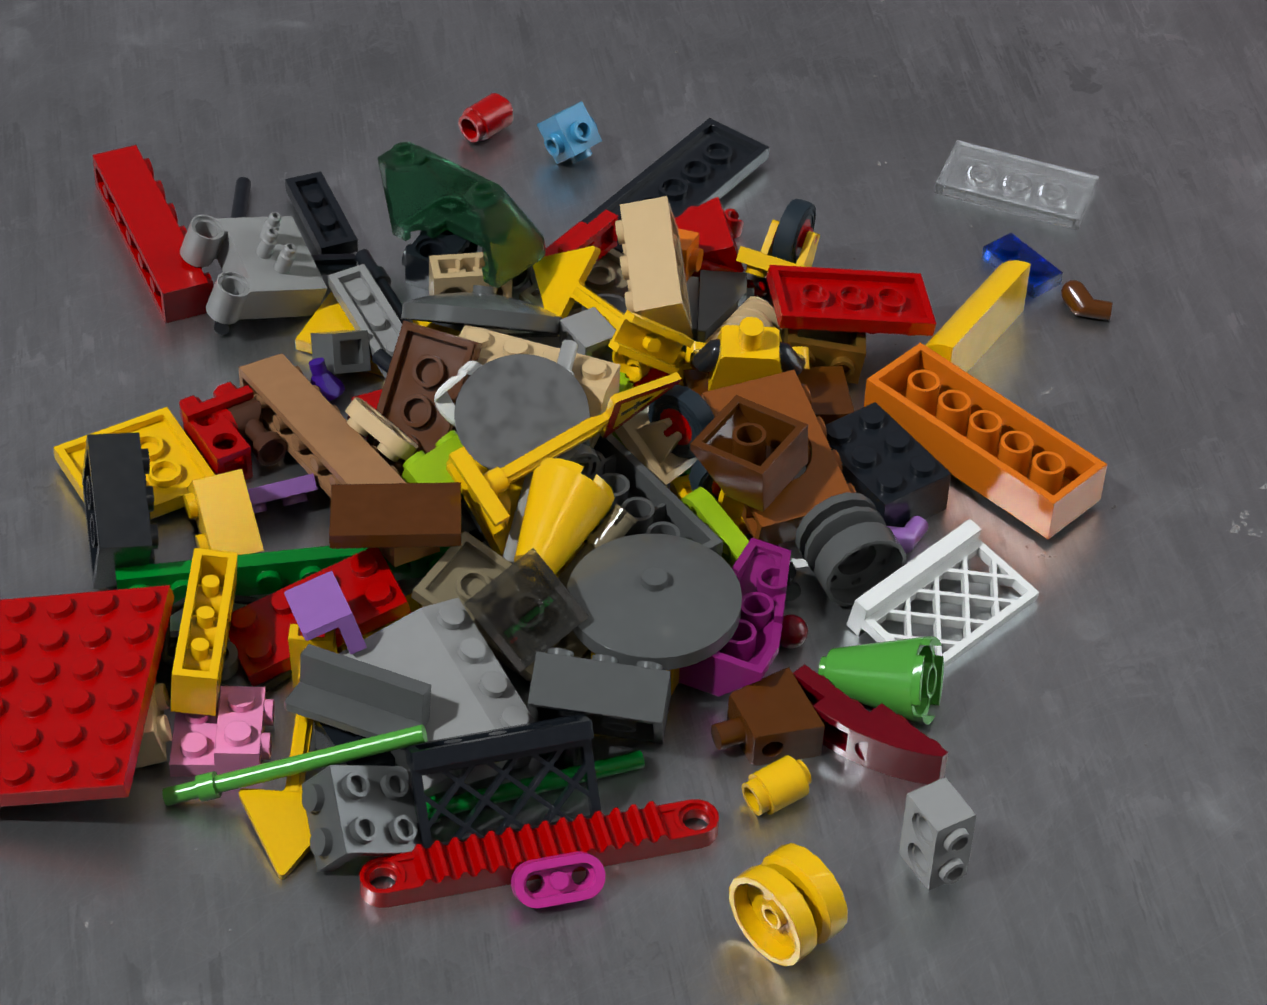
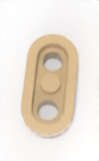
M355 397L346 408L345 412L350 416L347 421L348 425L365 437L370 433L380 442L377 449L394 462H397L400 458L407 460L418 449V445L362 399Z

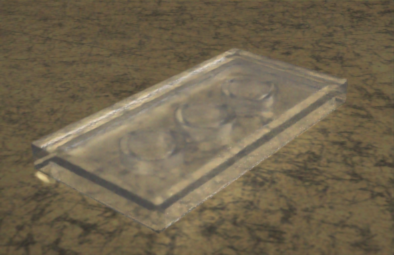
M957 140L936 181L935 193L1079 230L1098 187L1099 176Z

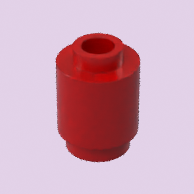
M491 93L463 111L458 121L460 131L471 142H483L512 124L513 108L505 97L497 93Z

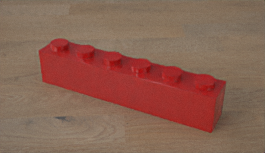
M137 145L92 155L95 185L165 324L207 313L206 305L214 287L209 272L203 273L202 267L190 265L181 257L180 248L187 230L184 225H178L173 203L166 202L162 182L154 180L150 159H143Z

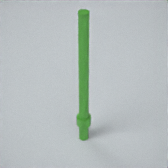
M421 724L219 775L215 771L196 775L195 781L163 788V800L167 806L198 798L201 802L221 798L222 792L427 742L426 729Z

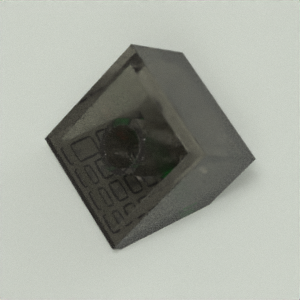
M534 548L463 605L489 639L519 673L535 661L536 651H548L549 648L553 647L589 617Z

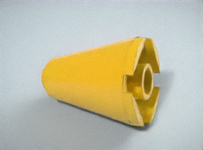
M546 458L542 460L540 466L537 465L533 471L514 562L523 577L534 582L552 579L610 511L615 497L611 487L604 479L596 474L594 480H591L581 474L584 466L561 458Z

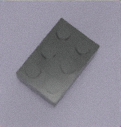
M549 648L547 653L536 651L527 703L529 712L535 722L583 714L592 720L593 734L663 744L671 699V672L663 670L661 664L651 661H638L636 666L619 664L617 658L603 654L592 655V659L574 657V652L562 648Z

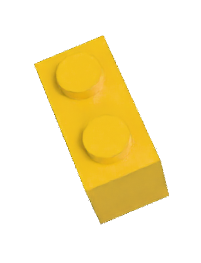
M242 469L192 480L187 487L188 493L183 495V500L188 518H195L199 534L194 535L196 548L238 552V555L262 553L264 549Z

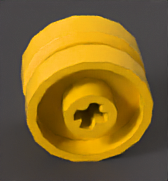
M794 843L781 845L767 855L760 865L752 866L734 878L729 886V903L734 918L744 936L759 953L771 962L783 967L792 966L801 961L814 950L817 944L827 942L841 932L847 924V904L843 891L834 875L820 858L805 847Z

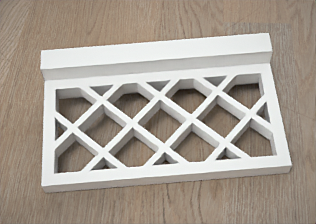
M969 519L857 598L846 626L857 636L866 631L876 642L916 638V636L911 634V623L932 625L934 637H937L942 645L934 646L935 655L943 656L945 668L1036 601L1040 592L979 539L982 529ZM977 555L989 566V573L968 570L967 561ZM942 579L961 581V593L940 591L939 581ZM968 582L990 584L991 597L969 594ZM998 585L1012 587L1021 596L1016 600L998 598ZM914 599L932 601L933 614L911 612L910 602ZM940 602L962 605V617L940 615ZM970 606L991 608L992 618L989 620L971 619ZM885 620L904 622V635L890 634L880 624ZM941 627L963 629V639L961 641L942 640Z

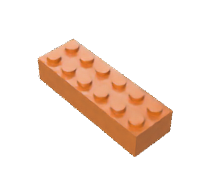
M921 342L867 379L864 407L876 402L939 461L951 475L1046 539H1050L1101 500L1107 469L1105 462Z

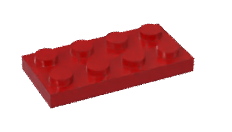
M769 265L766 278L779 328L827 330L831 332H865L869 334H903L907 336H933L936 321L921 273Z
M379 548L363 550L232 612L228 637L238 650V658L252 687L291 669L288 636L290 624H297L284 595L286 590L333 571L362 636L411 613L409 604ZM336 628V646L339 647L345 644L339 629ZM325 633L317 637H325Z

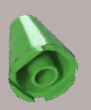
M924 636L832 648L827 657L823 656L821 658L818 674L825 676L832 685L861 704L876 708L882 703L896 714L902 715L911 722L928 725L935 717L927 715L930 705L939 706L941 699L944 658L943 656L935 655L934 646L942 645L937 637Z

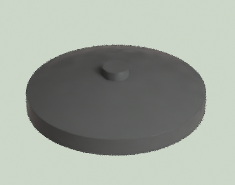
M473 285L472 293L436 294L403 302L401 319L461 326L468 324L481 328L559 334L560 320L563 318L531 303L496 295L497 287Z
M637 534L621 537L602 544L588 553L576 565L567 583L566 607L569 609L567 617L568 619L572 618L569 623L575 618L579 620V623L571 629L589 650L595 654L613 656L619 660V664L636 666L638 661H651L661 664L663 670L678 669L696 664L717 653L730 641L739 625L741 617V587L731 566L710 548L690 539L674 535Z

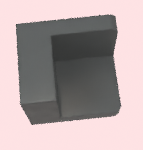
M368 330L311 333L312 359L324 358L327 370L332 374L371 370Z

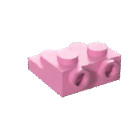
M221 686L216 716L175 712L169 763L170 777H195L196 775L212 771L219 775L262 764L263 759L270 760L272 737L271 733L265 732V727L274 725L275 705L274 699H266V687Z

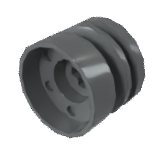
M846 492L829 497L814 506L803 517L796 530L795 544L800 554L806 560L811 571L814 572L829 599L840 606H853L857 598L906 564L907 556L902 545L891 529L886 526L883 517L877 511L871 499L861 493Z

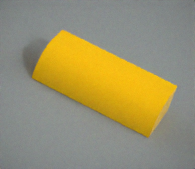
M1012 260L999 265L925 346L965 372H968L1024 311L1031 264Z

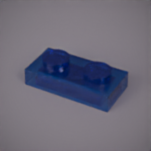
M1009 233L983 246L981 259L994 269H997L1002 263L1012 260L1031 264L1026 292L1031 298L1034 299L1061 285L1063 272L1014 234Z

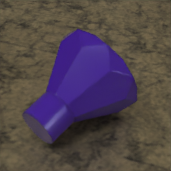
M315 358L309 361L308 364L312 373L310 383L318 386L322 395L328 401H332L342 395L345 387L342 381L327 370L324 358Z

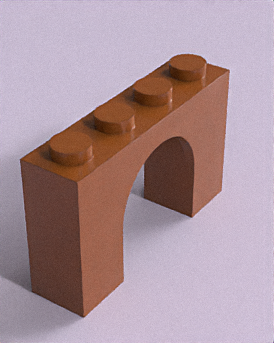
M795 370L703 392L701 397L709 405L715 417L738 395L808 424V463L805 465V472L792 480L764 512L744 504L742 518L751 538L773 545L795 540L796 530L803 517L814 506L831 496L846 492L856 493L854 486L851 483H846L842 474V462L837 450H831L823 419L820 416L816 417L812 409L809 388L806 384L800 383Z

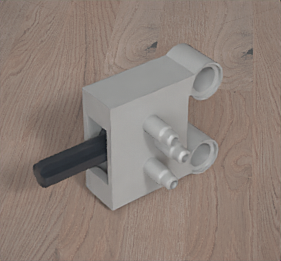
M277 212L271 213L269 217L214 218L209 215H197L192 218L180 248V255L183 260L195 267H207L213 263L214 259L218 260L223 272L216 279L206 305V312L213 320L222 324H233L239 319L313 316L321 305L327 291V286L322 276L331 275L357 266L355 254L311 255L293 217L281 216Z

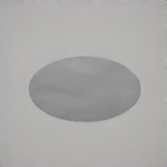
M530 354L503 356L478 368L463 384L456 399L454 411L456 432L462 445L478 463L490 470L496 466L499 468L504 467L590 418L588 400L578 380L560 364L550 359ZM582 443L557 458L569 460L578 451ZM533 471L525 475L524 477H531L533 475Z

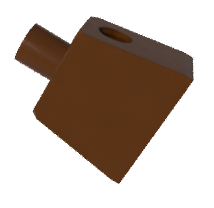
M788 667L732 692L728 701L727 720L712 724L711 736L718 750L740 745L749 763L761 766L771 764L786 755L793 757L795 760L821 756L825 725Z

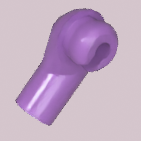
M912 516L904 527H887L891 529L898 539L905 554H908L915 548L927 532L929 526L924 518Z

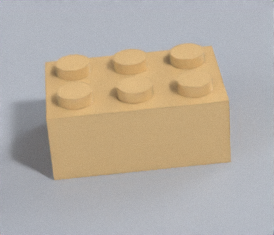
M663 196L620 204L622 220L615 221L619 245L622 244L624 256H620V265L623 278L627 280L629 290L625 292L627 310L681 332L690 338H694L680 235L668 197Z

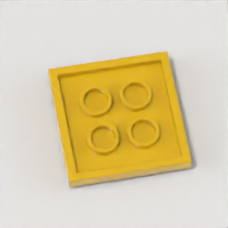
M168 407L91 433L139 432L141 449L148 448L150 472L145 474L146 486H152L154 492V511L150 512V519L185 507L183 495L188 493L187 487L192 480L215 475ZM87 435L53 447L55 460L83 502L82 470Z

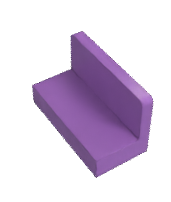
M333 571L284 592L304 640H311L338 628L350 655L367 648Z

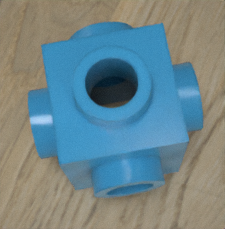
M582 101L536 124L544 138L545 147L549 154L553 156L556 164L569 158L575 164L591 156L593 153L590 148L602 142L596 122L590 117Z

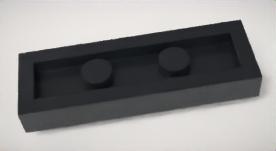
M322 172L285 179L286 192L318 254H350L358 252V239Z

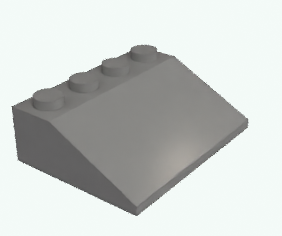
M459 598L419 608L365 638L364 641L367 648L350 655L347 648L338 653L431 684L430 718L424 726L427 733V741L535 722ZM393 750L391 753L395 757V766H402L408 772L414 800L410 767L406 762L405 750ZM532 756L519 758L511 770L528 766ZM508 760L494 763L503 768ZM487 764L478 765L473 768L464 782L466 784L498 775V772ZM463 768L450 770V772L458 776ZM442 772L422 776L424 792L427 796L447 791L454 782Z

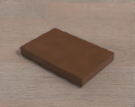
M461 482L333 484L331 486L329 527L330 548L462 546Z

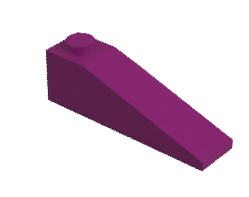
M755 538L750 539L732 567L739 580L742 593L739 625L730 641L717 653L696 664L679 668V683L719 697L762 680L779 653L791 550Z

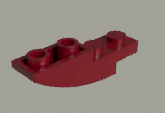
M805 664L793 672V675L825 725L824 746L848 760L894 778L926 785L945 778L948 751L936 740L927 737L912 726L902 715L896 714L882 703L869 712L859 701L851 699L832 685L825 676L819 675Z

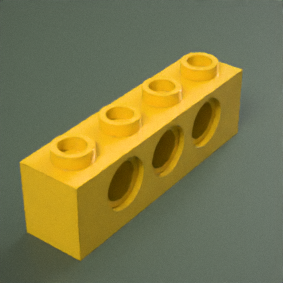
M194 548L172 670L171 712L216 716L236 593L238 552Z

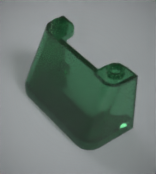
M400 142L377 158L394 236L407 241L411 238L410 232L421 230L427 231L428 237L433 239L445 230H449L485 248L486 251L483 252L485 266L482 268L483 279L485 283L497 287V289L545 256L546 247L543 234L499 184L411 142Z

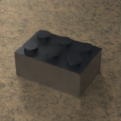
M876 402L825 425L831 450H837L841 458L842 474L846 483H851L856 493H861L871 499L877 511L883 517L886 526L904 527L912 516H920L927 519L946 510L951 473Z
M139 432L87 435L82 485L93 589L117 588L115 568L155 564L154 549H158L159 545L158 527L156 523L151 524L150 512L154 511V492L152 486H146L145 474L150 472L148 448L141 449Z

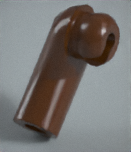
M1070 280L1063 285L1061 296L1075 316L1110 321L1113 302L1093 299L1080 281Z

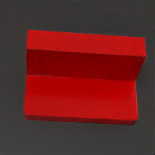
M606 209L588 224L582 221L578 222L535 256V258L595 246L601 250L596 260L597 262L617 246L615 221L618 220V215Z

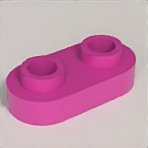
M582 851L528 860L515 869L511 879V888L514 896L521 903L531 908H544L587 900L596 896L603 888L606 877L605 869L599 859ZM582 866L586 870V876L583 881L575 883L572 880V872L575 868ZM532 875H539L541 878L540 887L535 891H529L527 888L528 878Z

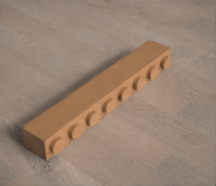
M283 353L239 367L240 387L249 385L254 391V399L261 403L263 425L269 431L277 432L287 444V451L308 474L314 473L316 483L330 498L331 486L333 484L406 483L400 477L397 469L394 466H390L380 456L379 451L374 445H370L357 431L348 425L347 420L341 415L338 407L331 405L322 395L319 387L312 385L303 375L301 369L298 366H294ZM440 547L379 548L384 557L394 567L440 551Z

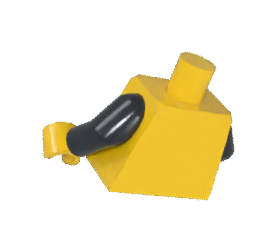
M756 317L744 318L739 326L725 325L721 327L718 338L710 340L708 343L694 341L691 348L686 347L684 364H692L702 373L709 372L708 391L790 370H795L797 376L803 369L810 370L808 347H791L788 343L782 342L779 329L776 327H764L763 322Z

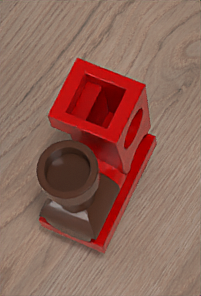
M227 382L217 386L213 391L214 398L202 402L199 397L194 395L180 400V417L183 421L184 431L215 475L242 469L245 480L253 478L251 447L246 442V438L253 442V455L264 466L276 464L285 456L287 451L286 442L277 432L267 431L264 427L261 403L254 399V391L249 385L237 388L231 382Z

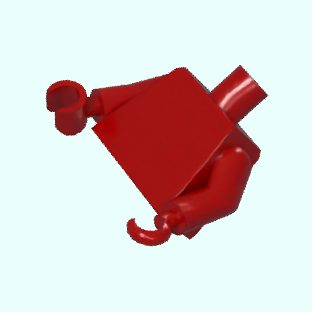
M715 197L699 206L688 207L680 216L675 218L678 229L699 233V248L703 249V261L700 270L745 271L743 264L736 261L739 251L735 238L741 236L744 222L741 219L738 220L739 214L735 209L730 208L724 211L719 197ZM700 270L698 272L694 271L691 277H699L700 282ZM747 279V288H754L755 297L762 298L767 295L768 287L765 282H759V287L761 288L759 290L755 287L752 280Z

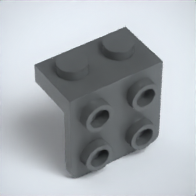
M329 765L301 784L303 791L302 804L307 813L311 834L310 848L315 856L317 872H333L357 856L400 854L412 851L416 844H422L409 775L402 766Z

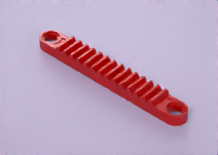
M700 799L658 806L654 801H649L645 808L639 809L636 804H632L626 812H622L618 807H615L609 815H604L599 810L588 819L583 814H578L572 822L562 817L556 825H551L545 820L541 822L538 828L534 829L530 824H524L518 832H515L512 827H508L502 835H497L491 830L488 831L484 838L471 834L467 841L461 842L458 837H454L448 845H443L439 840L434 841L432 846L426 849L422 844H416L410 852L378 857L369 860L363 865L360 871V894L363 900L371 906L389 908L511 885L515 869L525 861L582 851L593 855L599 859L603 867L701 849L711 845L716 840L719 814L712 804ZM691 818H699L704 820L708 826L701 830H693L685 826L684 822ZM582 866L577 867L572 873L585 871V868ZM532 875L528 878L527 881L537 880L541 878L539 875ZM380 876H387L395 880V884L387 889H379L371 885V881Z

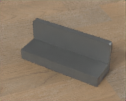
M308 644L300 654V682L285 699L284 708L286 711L369 738L421 724L425 726L430 718L431 684Z

